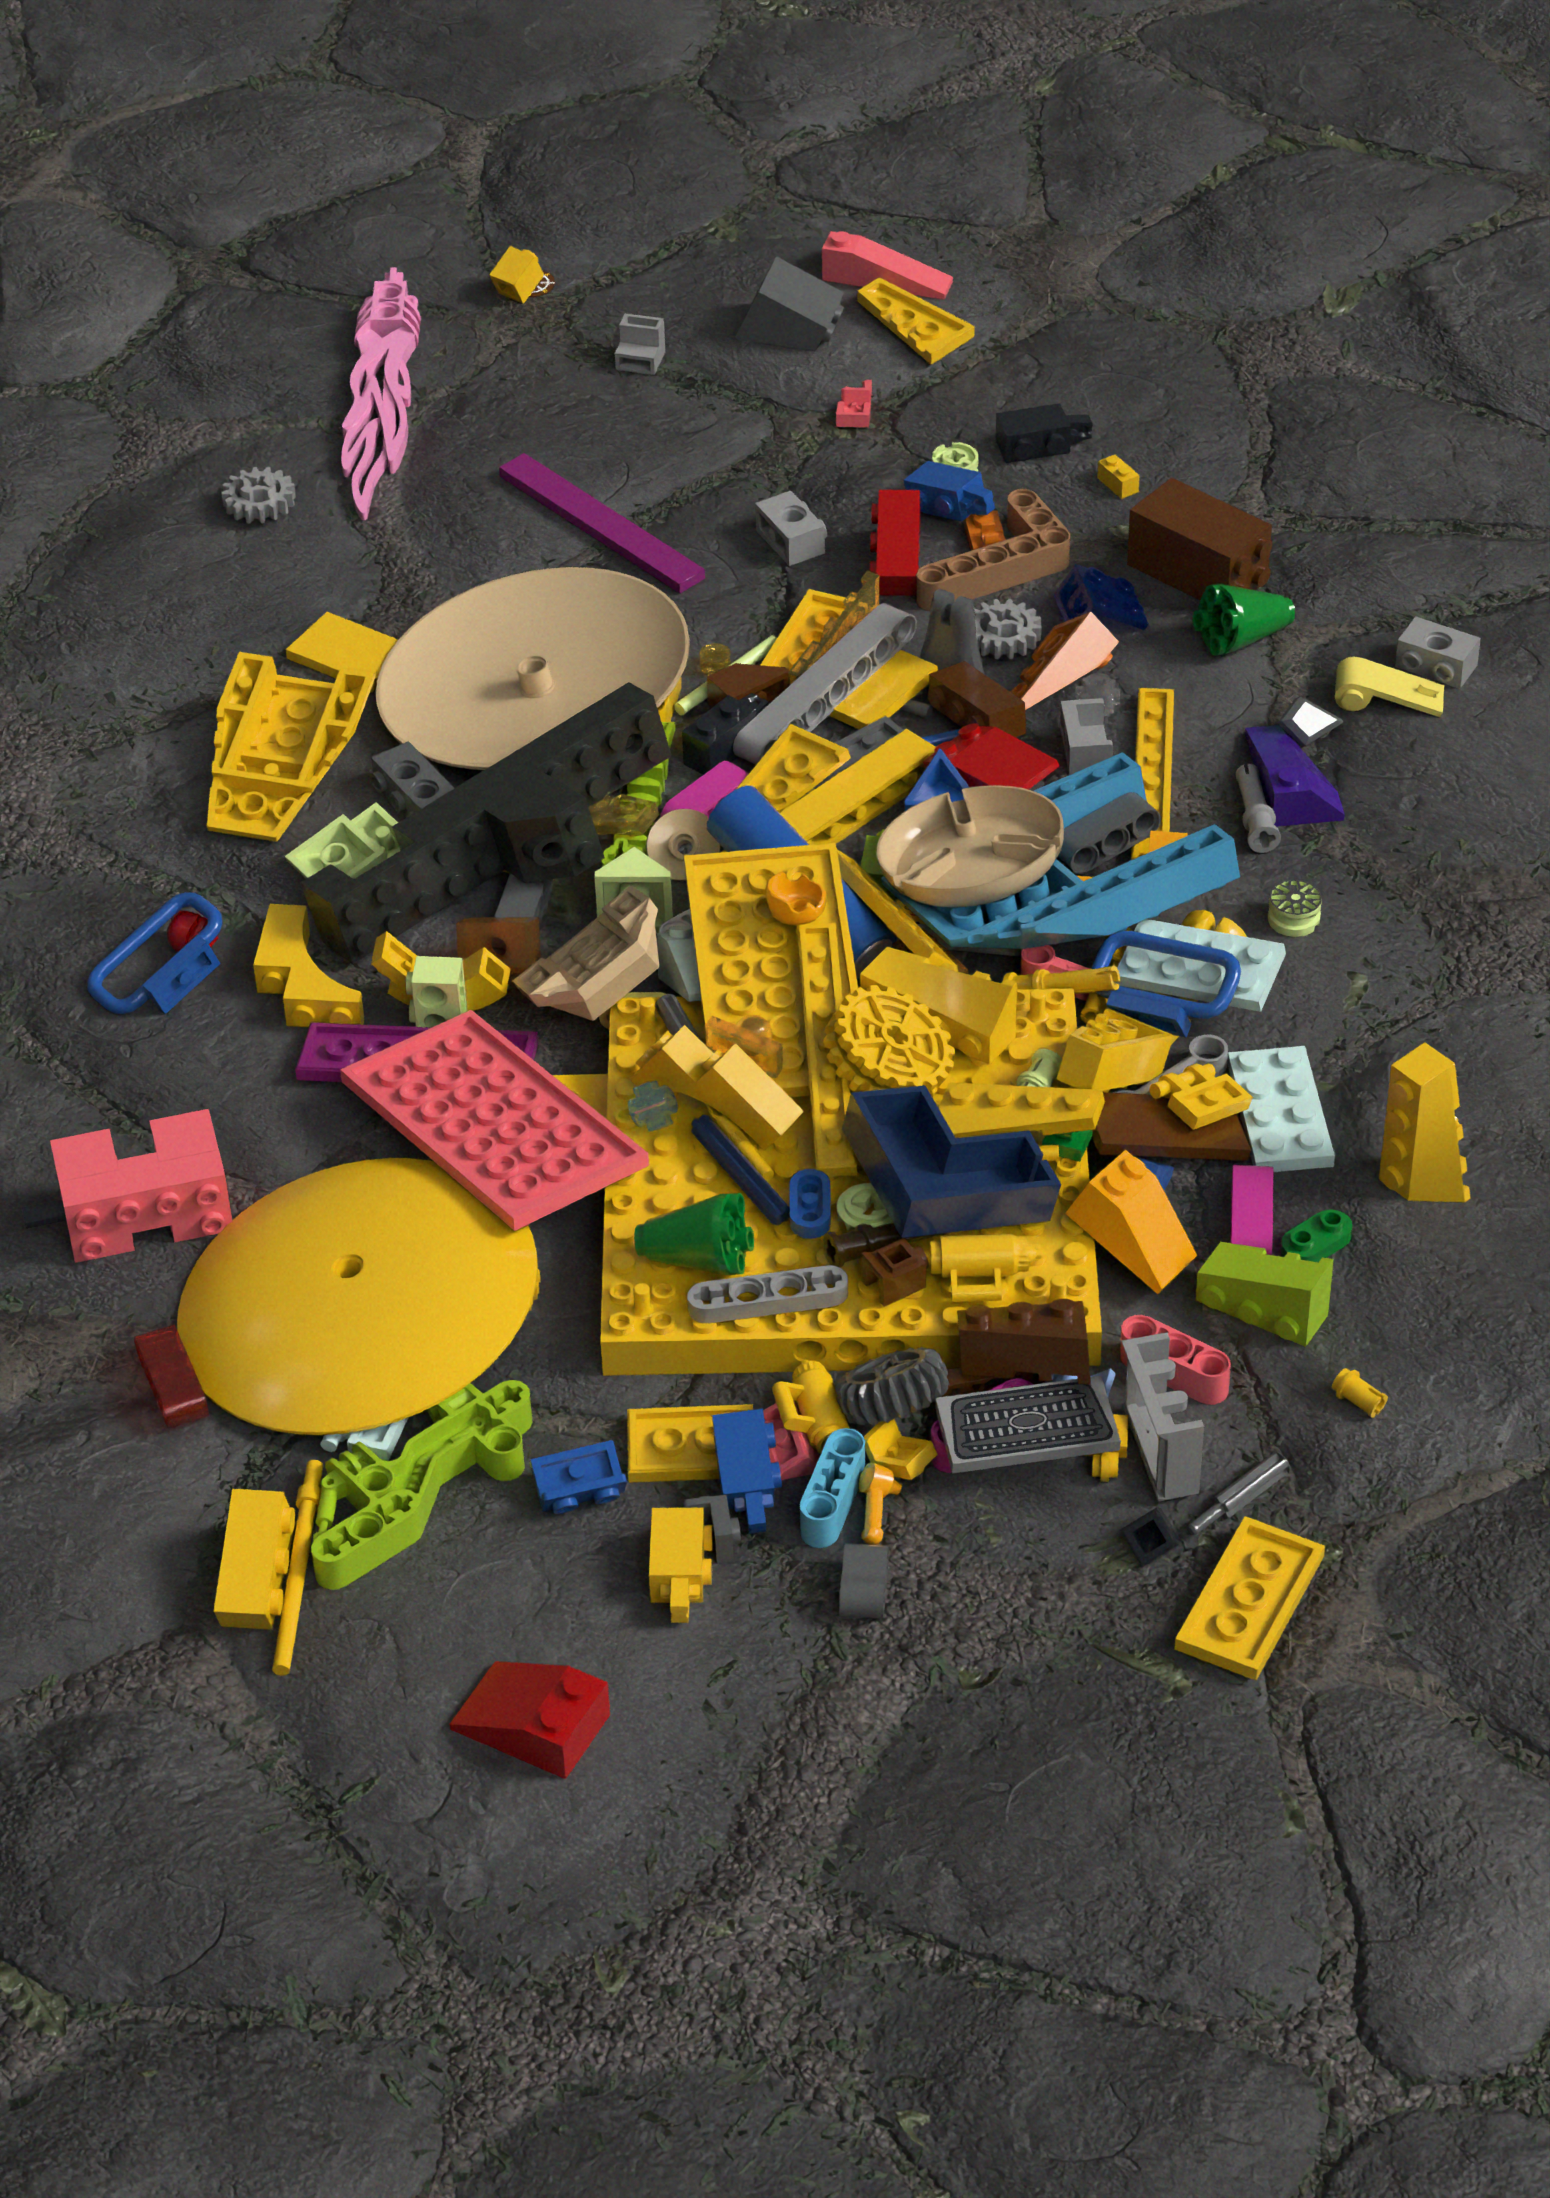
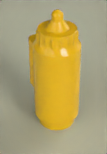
M1013 1234L940 1236V1241H930L931 1274H941L942 1278H950L951 1302L1002 1301L1001 1276H1011L1017 1272L1029 1271V1263L1044 1257L1042 1249H1035L1028 1245V1238L1016 1237ZM994 1276V1284L957 1285V1277Z
M803 1360L801 1365L793 1371V1383L777 1382L772 1386V1392L784 1428L807 1433L810 1445L821 1454L829 1435L838 1429L849 1428L845 1414L837 1402L836 1397L838 1396L832 1376L821 1363ZM794 1401L797 1403L800 1415L797 1413Z

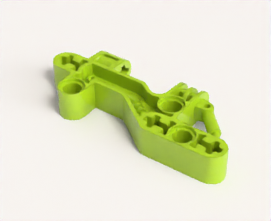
M507 1380L482 1393L469 1383L446 1400L427 1409L435 1424L410 1438L406 1442L401 1456L393 1461L382 1460L362 1442L352 1445V1453L349 1451L342 1452L339 1455V1461L334 1458L327 1460L325 1467L328 1475L321 1481L322 1491L316 1517V1525L319 1527V1530L313 1535V1543L311 1545L317 1583L325 1589H341L414 1544L422 1536L440 1487L474 1464H479L496 1480L511 1481L518 1478L525 1469L522 1434L527 1432L533 1423L530 1389L521 1381ZM345 1497L358 1512L327 1530L333 1524L337 1500Z

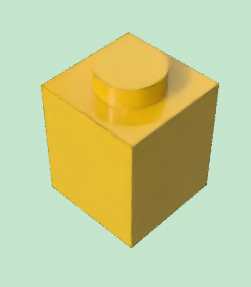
M509 246L489 276L499 294L524 304L544 276V273L538 263V257L533 252Z

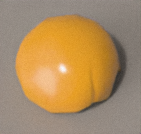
M782 871L769 878L766 885L768 907L772 916L781 923L788 925L810 923L815 921L825 910L827 901L825 890L820 883L809 880L805 874H802L797 880H790L786 877L785 872Z

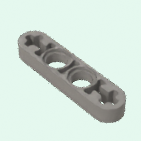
M826 1265L701 1282L692 1286L688 1291V1313L697 1322L715 1323L840 1305L848 1297V1276L842 1268ZM826 1284H832L833 1288H827ZM807 1286H811L812 1291L807 1292ZM784 1287H794L799 1290L793 1296H783L778 1293ZM751 1292L755 1293L758 1298L754 1301L743 1302L737 1299V1296L741 1293ZM724 1297H729V1302L725 1303ZM703 1301H709L710 1304H703Z

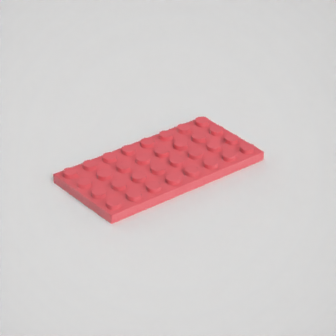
M472 1010L340 1069L341 1080L344 1085L514 1231L649 1166L648 1152Z

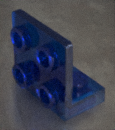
M1075 564L1053 594L1064 622L1092 612L1098 620L1103 615L1141 630H1146L1149 626L1143 612L1144 609L1134 592V586L1124 578L1118 577L1116 579L1110 577L1097 568H1086Z

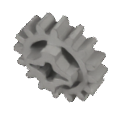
M253 467L252 472L247 473L241 470L240 477L230 476V483H223V491L221 492L223 507H226L227 514L234 513L235 520L246 517L247 523H251L254 519H259L260 523H264L267 517L277 520L278 513L288 514V507H294L295 505L294 483L291 482L290 476L283 477L282 470L272 473L270 467H266L264 471H259L257 467Z
M994 599L993 605L990 606L984 602L981 603V610L975 609L976 638L978 647L981 648V655L985 656L991 653L994 654L995 659H999L1001 654H1006L1009 659H1013L1014 653L1018 652L1020 655L1025 656L1027 648L1034 650L1036 648V641H1041V617L1036 616V610L1034 608L1025 610L1026 603L1022 602L1016 605L1013 604L1012 599H1008L1006 604H1001L998 599Z

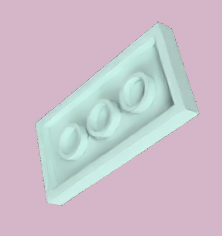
M1149 919L1138 922L1134 930L1135 932L1222 949L1232 953L1239 961L1241 976L1229 1006L1259 1012L1262 1011L1286 955L1283 943ZM1127 946L1117 967L1120 974L1119 986L1211 1002L1216 998L1226 973L1225 968L1221 965Z
M1305 1046L1228 1052L1227 1065L1230 1077L1253 1096L1249 1109L1240 1112L1245 1136L1251 1148L1250 1156L1253 1166H1272L1273 1172L1334 1167L1335 1155Z

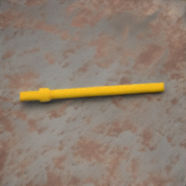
M318 1460L307 1462L304 1482L297 1492L296 1507L299 1509L272 1667L273 1673L280 1676L288 1675L290 1672L315 1514L318 1511L322 1491L320 1484L323 1463Z

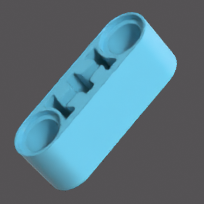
M842 1428L829 1435L801 1499V1538L811 1547L824 1548L836 1542L859 1489L860 1475L865 1468V1439L860 1432L854 1429Z

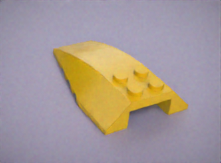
M239 652L217 706L216 718L218 723L214 738L215 757L214 761H212L213 780L209 795L208 831L278 842L355 733L372 688L375 673L340 667L335 683L277 675L273 657Z

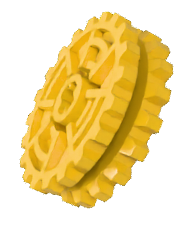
M870 985L867 991L862 987L855 989L852 995L848 994L843 999L824 1029L827 1035L823 1039V1046L830 1049L826 1057L829 1063L837 1065L838 1068L835 1073L839 1078H846L850 1082L848 1087L854 1092L857 1090L872 1091L925 1085L933 1097L954 1066L951 1058L955 1054V1049L947 1044L951 1039L949 1032L940 1028L942 1021L938 1016L932 1017L928 1013L929 1007L924 1003L916 1004L913 1002V996L905 993L903 996L898 995L895 988L887 987L885 991H881L877 985Z

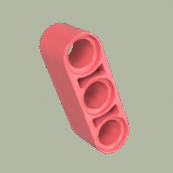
M1145 1315L1130 1316L1123 1321L1121 1325V1341L1168 1333L1170 1338L1168 1359L1175 1362L1176 1368L1175 1377L1167 1380V1387L1175 1391H1184L1188 1397L1206 1405H1215L1227 1398L1229 1394L1231 1364L1229 1357L1225 1353ZM1120 1342V1360L1127 1366V1355L1122 1342Z

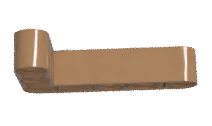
M1028 489L1014 490L1008 495L1007 527L1014 535V538L919 568L916 574L917 605L921 609L930 611L934 592L938 589L952 592L955 596V602L959 596L975 599L1063 571L1069 566L1070 533L1035 492Z

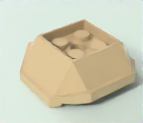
M630 885L602 908L603 913L546 960L541 957L512 982L537 1007L551 1006L594 1021L659 968L655 930L658 908L651 899Z

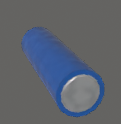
M745 785L725 796L716 805L707 821V831L727 852L809 845L754 786ZM842 880L858 983L860 982V973L886 947L896 948L897 937Z

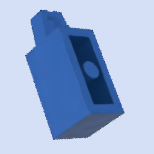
M927 461L903 480L905 490H920V512L963 521L971 514L988 515L995 509L992 491L984 488L981 472Z
M763 1409L712 1415L721 1493L727 1497L728 1509L735 1508V1512L746 1511L749 1534L766 1532L764 1508L774 1507V1488L782 1487L779 1462L771 1463L769 1454L770 1448H776L773 1422L765 1423Z

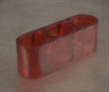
M172 1324L134 1336L139 1361L167 1428L171 1429L209 1417L204 1392L176 1326Z

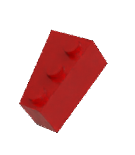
M879 490L878 503H872L871 523L878 524L877 532H871L870 551L871 553H877V561H870V582H876L877 595L916 596V574L919 569L920 490Z

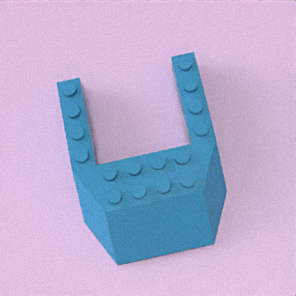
M1123 752L1034 790V792L1049 798L1059 808L1064 828L1126 793L1135 792L1146 800L1141 766ZM1213 824L1086 881H1082L1056 859L1048 872L1026 889L1007 898L978 906L953 908L919 903L898 892L884 876L881 878L884 887L951 947L1027 949L1108 936L1124 931L1129 926L1147 918H1154L1161 912L1176 905L1188 903L1194 897L1222 888L1226 883L1240 878L1234 838L1216 824Z

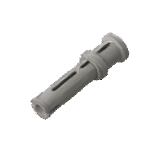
M1247 764L1249 774H1246L1244 765H1242L1236 771V779L1246 810L1242 821L1245 829L1249 831L1247 841L1252 850L1259 853L1274 850L1281 841L1279 829L1274 825L1276 816L1273 809L1266 803L1258 768L1253 764Z

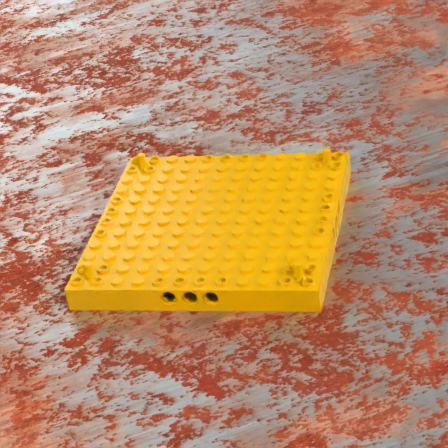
M1074 988L1017 989L1016 1037L990 1065L976 1058L969 1057L962 1051L954 1048L955 1054L951 1058L954 1066L932 1097L937 1107L939 1108L949 1082L1016 1086L1019 1075L1024 1071H1028L1032 1064L1031 1058L1038 1049L1051 1050L1063 1058L1069 1035L1077 1030ZM660 997L621 998L610 1007L607 1120L648 1152L649 1166L605 1187L600 1341L603 1376L793 1372L796 1367L801 1365L803 1360L819 1362L824 1365L827 1371L854 1370L856 1365H862L868 1362L869 1359H876L883 1354L887 1355L894 1353L896 1350L904 1351L909 1348L917 1349L920 1347L936 1350L942 1362L945 1363L946 1369L959 1368L962 1366L957 1310H967L975 1305H984L989 1308L1007 1307L1016 1302H1027L1032 1305L1046 1304L1057 1299L1083 1301L1088 1337L1089 1365L1100 1366L1102 1327L1095 1241L1092 1236L1065 1214L1090 1181L1087 1148L1080 1162L1059 1157V1161H1048L1061 1183L1050 1221L950 1232L942 1235L1013 1234L1016 1237L1028 1238V1245L1044 1251L1043 1258L1035 1259L1029 1263V1271L1017 1272L1011 1276H1001L1002 1301L951 1302L950 1278H942L941 1274H931L930 1241H940L941 1235L909 1243L912 1248L920 1246L927 1256L929 1267L926 1269V1288L885 1307L879 1302V1279H877V1282L866 1286L862 1282V1258L845 1262L842 1267L848 1276V1297L840 1305L715 1323H700L692 1319L688 1313L687 1295L690 1288L695 1284L830 1265L824 1252V1235L812 1239L802 1238L791 1230L790 1218L787 1222H782L780 1225H773L692 1133V1121L695 1118L699 1119L702 1115H708L707 1104L672 1090H640L630 1080L640 1069L635 1062L668 1030L655 1008V1004ZM676 997L700 1039L707 1046L701 1001L689 1002L683 997ZM1055 1079L1051 1088H1069V1085ZM810 1096L790 1097L804 1112L765 1150L738 1126L773 1170L774 1177L768 1183L789 1207L791 1177L804 1169H816L812 1115L808 1112L811 1108ZM1040 1130L1030 1131L1036 1143L1042 1145L1045 1135H1042ZM857 1166V1175L829 1177L831 1226L827 1233L835 1232L839 1235L854 1231H847L845 1222L838 1221L837 1201L848 1188L858 1184L871 1183L862 1166ZM741 1193L745 1201L746 1227H751L754 1233L753 1251L746 1252L745 1271L743 1274L725 1276L651 1261L647 1257L638 1256L634 1244V1232L638 1224H644L650 1218L719 1194ZM871 1203L870 1208L864 1212L865 1215H871L872 1211L875 1210L874 1203ZM994 1276L957 1277V1285L994 1284ZM826 1284L827 1288H833L832 1284ZM807 1286V1292L812 1291L811 1286ZM784 1287L778 1291L783 1296H793L799 1292L794 1287ZM751 1292L741 1293L737 1296V1299L743 1302L754 1301L758 1298L755 1293ZM724 1297L725 1303L729 1302V1297ZM703 1301V1304L708 1305V1304H710V1302H709V1301Z

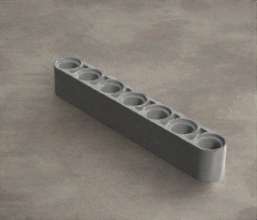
M885 603L877 606L740 730L734 740V754L757 765L790 724L811 732L834 711L837 705L912 639L917 627L915 616Z

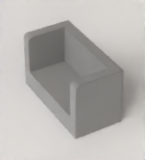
M1103 699L1061 701L1060 732L1069 775L1113 757V743L1111 740H1107L1104 729Z

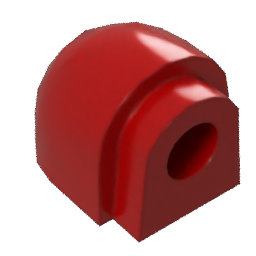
M184 910L178 911L171 918L167 928L168 943L173 950L178 952L207 925V919L201 917L198 913ZM218 936L209 944L210 947L218 940Z

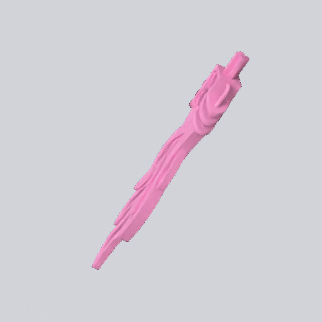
M396 267L390 268V272L385 273L384 281H375L373 296L365 298L364 304L358 312L354 344L359 349L361 357L356 362L350 377L353 405L342 424L344 443L341 462L344 477L348 478L365 446L363 456L352 476L353 501L356 512L363 521L368 518L373 492L378 480L387 467L391 474L396 472L404 456L408 440V422L405 406L409 407L411 405V385L406 363L418 346L421 317L417 310L418 299L415 296L408 295L407 281H403L404 274L403 272H397ZM385 364L382 400L380 387L375 376L380 367ZM365 380H366V384H365L363 393H362V395H361L362 386H363V383H364ZM375 408L378 418L370 421ZM396 413L400 421L398 432L396 423ZM382 429L384 438L383 450L370 470L363 493L360 495L361 481L373 461L377 437Z

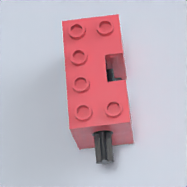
M209 1109L149 1120L155 1152L117 1160V1155H115L110 1128L50 1140L61 1200L22 1207L26 1229L66 1221L75 1263L135 1251L132 1233L170 1226L174 1243L219 1234L225 1226L232 1222L225 1172Z

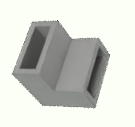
M625 313L619 324L620 343L615 352L616 370L655 375L665 354L664 318Z

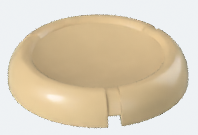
M978 786L962 789L964 799L951 802L950 794L947 792L927 799L895 818L879 838L876 851L877 859L884 877L891 886L916 902L953 908L988 904L1026 889L1044 876L1051 868L1061 851L1064 840V824L1059 808L1042 794L1019 787Z

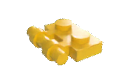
M1196 1063L1184 1068L1183 1073L1163 1075L1159 1078L1158 1082L1151 1084L1149 1088L1151 1096L1155 1099L1163 1096L1170 1098L1167 1107L1193 1130L1249 1109L1253 1098L1227 1073L1215 1077V1068L1210 1063L1204 1065Z

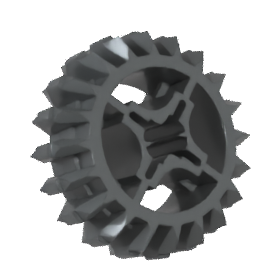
M920 1347L917 1349L909 1348L904 1351L896 1350L894 1353L883 1354L876 1359H869L868 1362L862 1365H856L854 1370L847 1371L837 1381L835 1390L838 1397L836 1399L850 1423L859 1425L869 1423L875 1425L882 1421L889 1422L892 1419L903 1418L907 1414L916 1413L921 1408L929 1407L931 1402H935V1398L942 1397L948 1390V1372L939 1353L934 1349Z

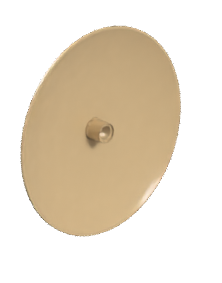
M564 567L510 575L479 585L449 599L411 626L393 646L381 667L376 686L377 707L380 717L391 735L401 744L409 741L426 759L453 767L485 770L628 682L653 695L658 708L672 692L686 667L690 644L688 628L683 614L665 593L639 578L624 573L596 568Z

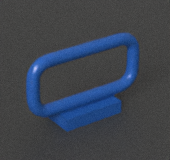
M184 892L175 895L95 966L87 981L89 994L106 1010L114 1014L133 1012L149 999L153 1001L159 1010L166 1014L221 964L209 944L220 933L223 924L222 914L217 907L197 893ZM192 907L207 919V925L127 998L117 999L103 988V980L181 909Z
M1120 931L1104 940L1091 969L1109 967L1113 954L1122 946H1132L1223 966L1226 970L1225 977L1216 998L1209 1003H1198L1119 986V989L1114 991H1096L1098 995L1108 999L1106 1003L1108 1008L1172 1035L1185 1038L1192 1025L1188 1017L1209 1019L1225 1011L1233 999L1241 976L1239 961L1232 953L1225 950L1135 931Z

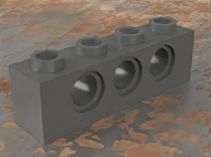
M409 741L371 757L373 773L370 774V779L377 793H382L390 801L394 811L397 813L401 812L405 818L454 789Z

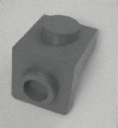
M726 1495L702 1496L684 1500V1508H704V1525H713V1543L717 1564L734 1562L733 1544L741 1543L738 1518H730Z

